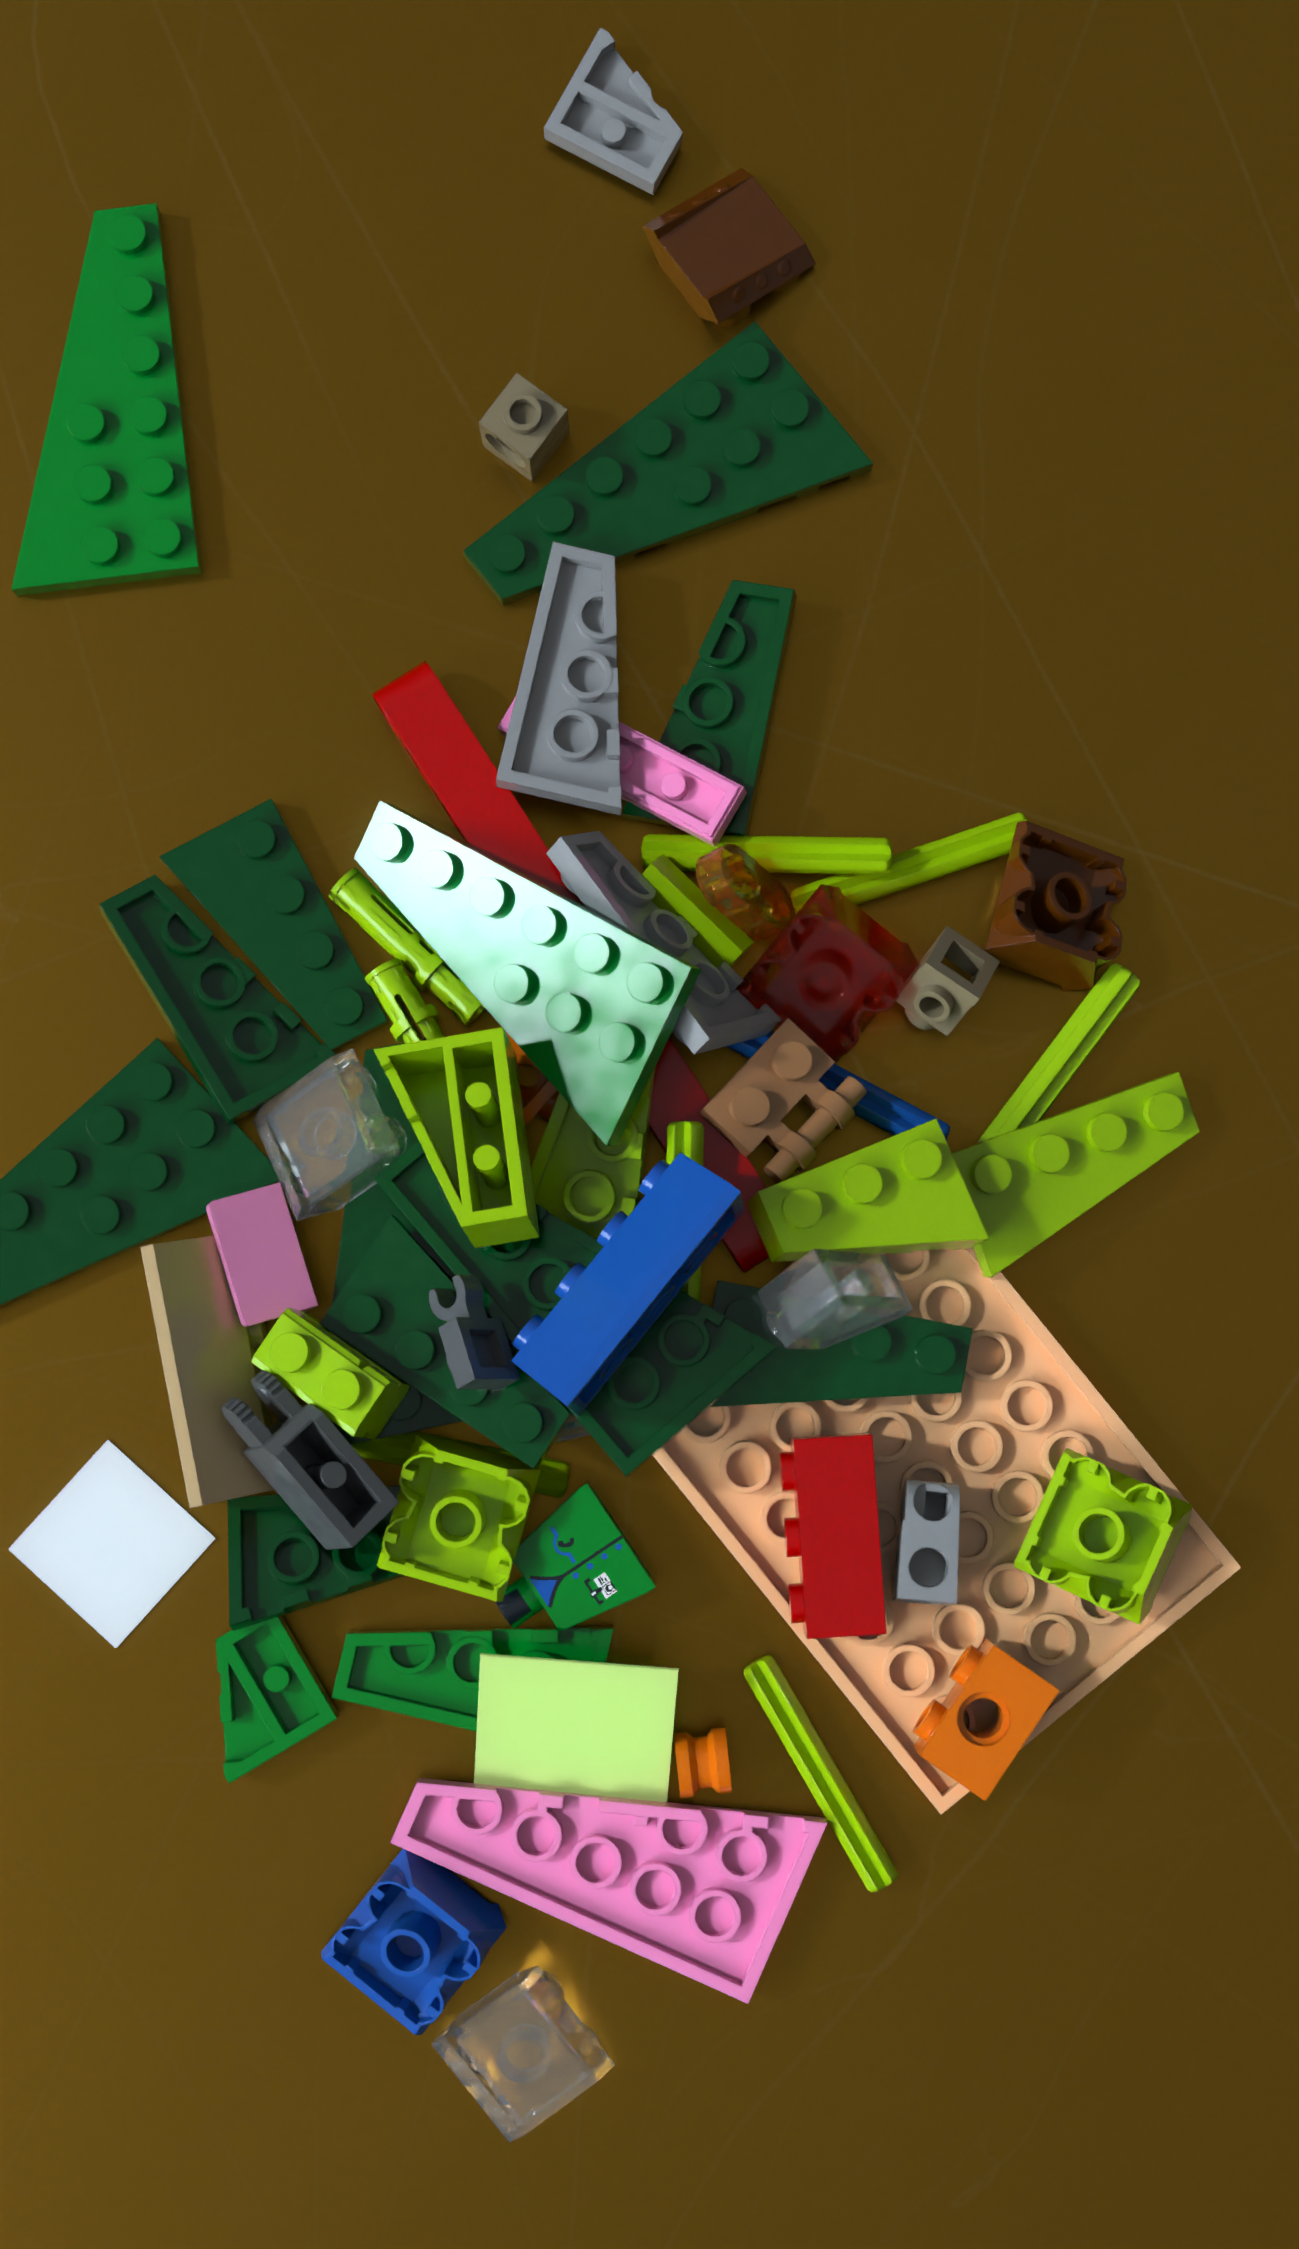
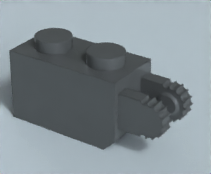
M262 1370L251 1380L252 1386L259 1398L268 1406L278 1420L267 1429L254 1414L253 1410L242 1400H238L237 1397H232L222 1406V1413L229 1421V1424L234 1427L235 1431L249 1446L243 1451L246 1457L326 1550L353 1548L399 1501L321 1410L312 1404L301 1406L291 1393L283 1387L282 1383L278 1381L277 1377L268 1373L267 1370Z

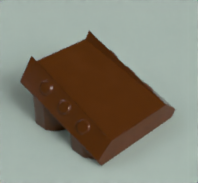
M742 168L643 225L660 267L700 318L722 327L737 326L750 315L753 302L771 291L787 289L799 279L802 272L816 265L806 243L757 180Z
M1029 821L1018 822L985 951L998 959L1000 964L1062 986V991L1092 989L1098 968L1116 958L1121 952L1122 934L1118 925L1110 917L1113 906L1119 903L1126 895L1127 879L1122 870L1124 858Z

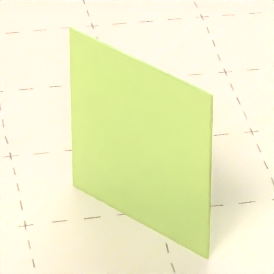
M480 1653L474 1784L667 1802L679 1668Z

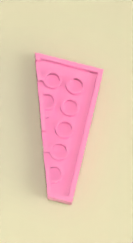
M419 1778L390 1843L748 2004L828 1822L823 1817Z

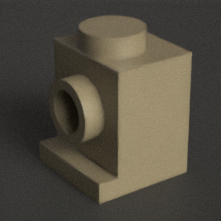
M946 926L912 970L895 1001L905 1007L907 1018L916 1027L923 1030L936 1028L948 1036L967 1011L978 1002L1000 961L949 926ZM945 957L972 975L969 981L941 963L942 959Z

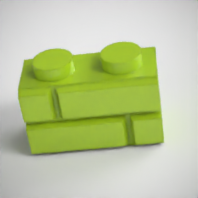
M287 1308L280 1315L253 1355L251 1363L277 1377L284 1387L306 1403L312 1404L321 1410L332 1422L353 1437L375 1439L407 1394L410 1385L319 1324L321 1321L312 1314Z

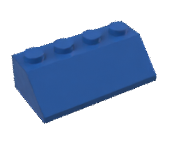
M681 1152L670 1165L662 1159L652 1168L638 1191L645 1195L629 1216L619 1211L609 1221L597 1238V1242L603 1246L600 1252L587 1268L578 1262L566 1274L555 1290V1294L561 1298L558 1304L545 1319L539 1314L532 1317L513 1342V1346L519 1352L511 1361L578 1416L581 1415L744 1212L741 1191Z

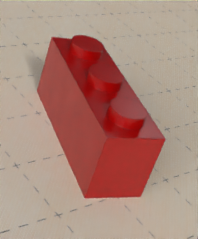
M865 1432L790 1437L791 1452H780L779 1457L782 1492L794 1491L796 1517L784 1518L786 1556L799 1557L800 1583L788 1584L791 1624L803 1623V1630L807 1639L887 1634L873 1435Z

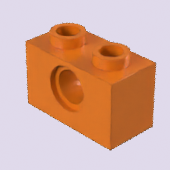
M987 1638L979 1649L973 1645L966 1648L949 1676L956 1682L942 1704L935 1699L928 1704L912 1731L919 1736L913 1745L919 1756L984 1801L987 1800L1060 1691L1049 1681ZM979 1698L993 1700L997 1709L994 1723L983 1731L967 1729L963 1720L966 1707L972 1701Z

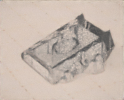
M354 1049L327 1059L295 1082L294 1085L263 1105L253 1119L296 1221L340 1210L377 1184L373 1178L402 1155L406 1149L407 1135L398 1120L384 1115L375 1096L376 1082L369 1070L361 1066Z
M539 1966L515 1973L459 2014L431 2043L509 2143L526 2135L598 2082L615 2065L603 2050L602 2043L593 2030L582 2023L565 2001L564 1989L555 1976L542 1971Z

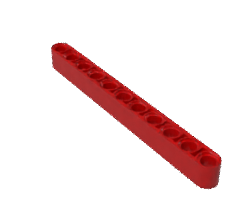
M426 661L420 663L374 692L372 697L465 843L584 906L579 897L564 885L561 873L546 854L549 849L512 792L496 787L498 773L496 767ZM669 1037L655 1067L648 1127L665 1154H667V1127L669 1123L674 1121H697L702 1123L704 1127L703 1167L741 1191L744 1212L721 1241L741 1271L746 1273L769 1258L746 1204L758 1191L767 1187L749 1159L743 1156L699 1114L711 1100Z

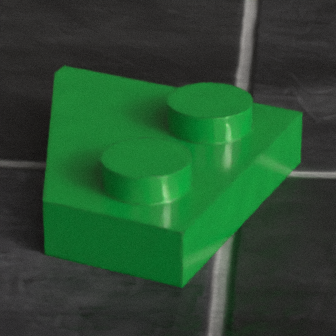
M282 1616L236 1631L230 1630L215 1640L217 1671L220 1673L221 1680L219 1704L220 1720L224 1728L226 1760L223 1763L224 1776L228 1783L233 1782L340 1716Z

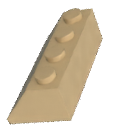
M214 1236L141 1246L189 1508L274 1490L243 1453L249 1446L235 1431L234 1427L229 1424L221 1409L232 1397H237L238 1400H242L253 1410L254 1414L267 1429L273 1424L271 1410L259 1398L251 1382L262 1371L251 1361L258 1347H260L267 1336L265 1322L250 1327H244L241 1324Z

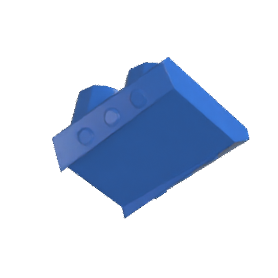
M402 1849L321 1951L322 1960L413 2034L422 2035L428 2026L442 2013L448 2001L465 1980H469L479 1969L490 1948L507 1927L498 1903H489L449 1869Z

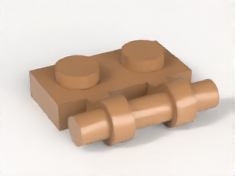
M788 1018L699 1114L745 1157L764 1140L777 1154L763 1169L769 1178L778 1184L789 1179L796 1170L805 1171L817 1158L815 1149L834 1129L843 1130L854 1118L855 1112L853 1108L867 1094V1091L859 1081L851 1076H848L835 1091L827 1089L819 1079L835 1061ZM801 1099L814 1113L797 1132H793L781 1120Z

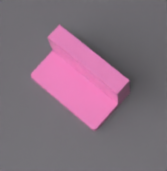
M280 1182L214 1200L206 1206L207 1215L237 1313L244 1327L278 1319L287 1308L306 1312L318 1306Z

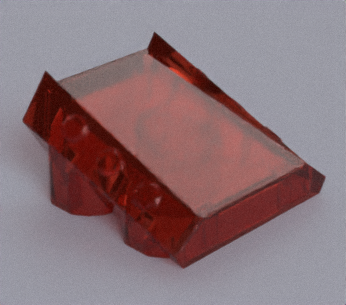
M821 884L744 976V981L736 989L757 1009L767 1004L782 1019L777 1024L778 1026H781L789 1018L836 1064L844 1054H847L857 1044L861 1033L879 1012L887 1011L897 1001L903 983L917 968L919 963L908 943L900 942L845 897L840 887Z

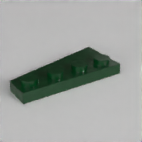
M732 580L698 652L700 657L687 684L682 685L673 704L674 712L659 743L744 786L747 794L723 835L749 836L797 599L794 589ZM628 801L622 812L626 819L675 827Z
M272 799L159 856L333 1052L390 1023L371 986L367 984L357 959Z
M717 1280L712 1308L753 1334H757L777 1346V1349L710 1407L960 1393L962 1391L973 1328Z

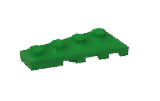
M614 1626L570 1627L559 1631L557 1627L349 1631L345 1637L331 1698L477 1731L480 1653L606 1663Z

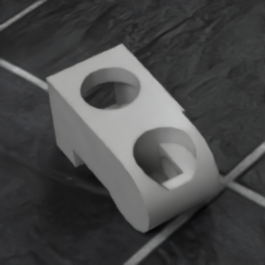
M905 1479L891 1601L944 1606L957 1604L960 1489L958 1483Z

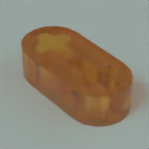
M727 844L698 858L696 878L702 894L713 907L749 937L756 941H764L787 932L793 927L795 910L787 889L742 848L735 844Z

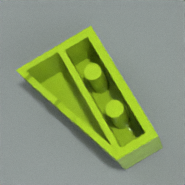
M499 1027L373 1049L460 1226L473 1246L480 1248L540 1238L516 1053L504 1028Z
M937 1119L928 1121L758 1191L746 1202L771 1262L841 1258L879 1253L900 1254L938 1249H972L989 1239Z

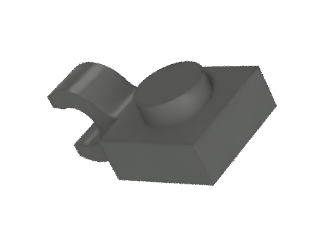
M457 1274L452 1277L457 1292L456 1299L452 1289L434 1288L430 1290L429 1303L433 1313L437 1318L447 1321L438 1329L446 1352L447 1364L452 1372L457 1390L503 1389L518 1381L520 1377L516 1365L511 1361L513 1355L501 1318L487 1317L483 1302V1287L478 1277L465 1274Z

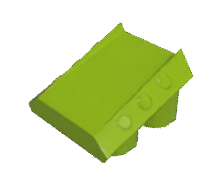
M416 1434L410 1456L402 1467L399 1478L400 1490L397 1496L399 1503L394 1507L390 1523L386 1527L377 1566L384 1570L492 1601H503L541 1469H533L520 1459L444 1439L439 1435Z
M1066 1448L1015 1559L1014 1567L1140 1625L1152 1609L1155 1596L1182 1535L1189 1526L1193 1505L1171 1496L1148 1483H1143L1101 1462Z

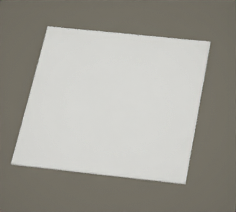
M107 1440L8 1550L112 1646L117 1648L216 1538L113 1443Z

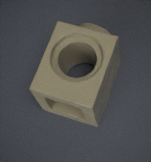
M518 373L514 375L479 421L483 446L531 482L535 480L570 434L568 409Z

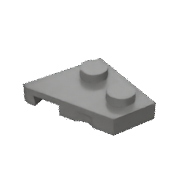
M600 28L544 126V139L654 195L682 145L683 132L668 111L659 107L654 102L652 90L639 72L633 73L615 49V40L610 33Z

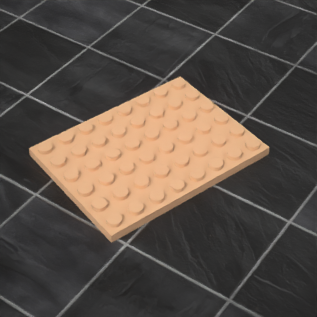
M974 1247L972 1249H938L900 1254L879 1253L841 1258L797 1260L763 1286L762 1289L973 1328L962 1391L960 1393L709 1407L653 1456L942 1815L970 1790L919 1756L913 1747L919 1736L912 1731L928 1704L933 1699L942 1704L956 1682L949 1676L957 1660L968 1646L973 1645L979 1649L987 1638L1060 1690L1021 1747L1022 1749L1237 1572L1241 1566L1192 1507L1189 1526L1182 1535L1155 1596L1152 1609L1140 1625L1014 1567L1015 1559L1066 1448L1101 1462L1136 1480L1159 1488L1182 1501L1189 1502L1004 1275L999 1272L993 1277L983 1276ZM868 1432L873 1435L887 1634L807 1639L804 1634L803 1623L791 1624L788 1584L800 1583L799 1557L786 1556L784 1518L796 1517L794 1491L782 1492L779 1454L780 1452H791L790 1437ZM905 1479L959 1484L960 1526L957 1604L944 1606L891 1601ZM979 1698L972 1701L964 1711L963 1720L965 1727L972 1731H983L989 1728L994 1723L997 1715L994 1701L987 1698Z

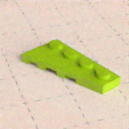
M1179 1072L1161 1076L951 1152L989 1237L988 1240L974 1247L984 1277L995 1276L1200 1132Z

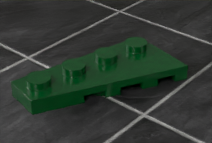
M156 875L99 904L100 914L228 1126L338 1065L340 1058L325 1043L321 1044L301 1024L302 1020L284 1002L280 1003L255 978L256 974L239 957L235 958L213 936V931Z
M391 1215L319 1324L531 1468L537 1469L573 1413L565 1404L517 1365L516 1368L520 1379L503 1389L457 1390L452 1372L447 1364L446 1352L438 1329L447 1321L437 1318L429 1303L430 1290L434 1288L452 1289L456 1299V1288L445 1270L433 1257L429 1256L401 1221ZM510 1346L514 1358L518 1352Z
M387 1486L397 1499L400 1486ZM279 1494L239 1497L227 1500L230 1628L236 1631L405 1576L377 1566L385 1530L390 1523L394 1508L353 1548L326 1550Z

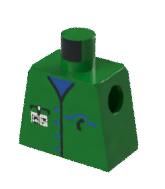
M588 1480L580 1485L519 1544L514 1563L523 1576L507 1586L503 1601H495V1603L513 1629L545 1609L559 1631H562L648 1593L656 1587V1581Z

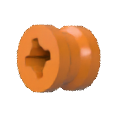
M725 1727L712 1728L707 1735L693 1737L687 1731L673 1732L680 1798L694 1797L700 1789L713 1788L719 1794L732 1793Z

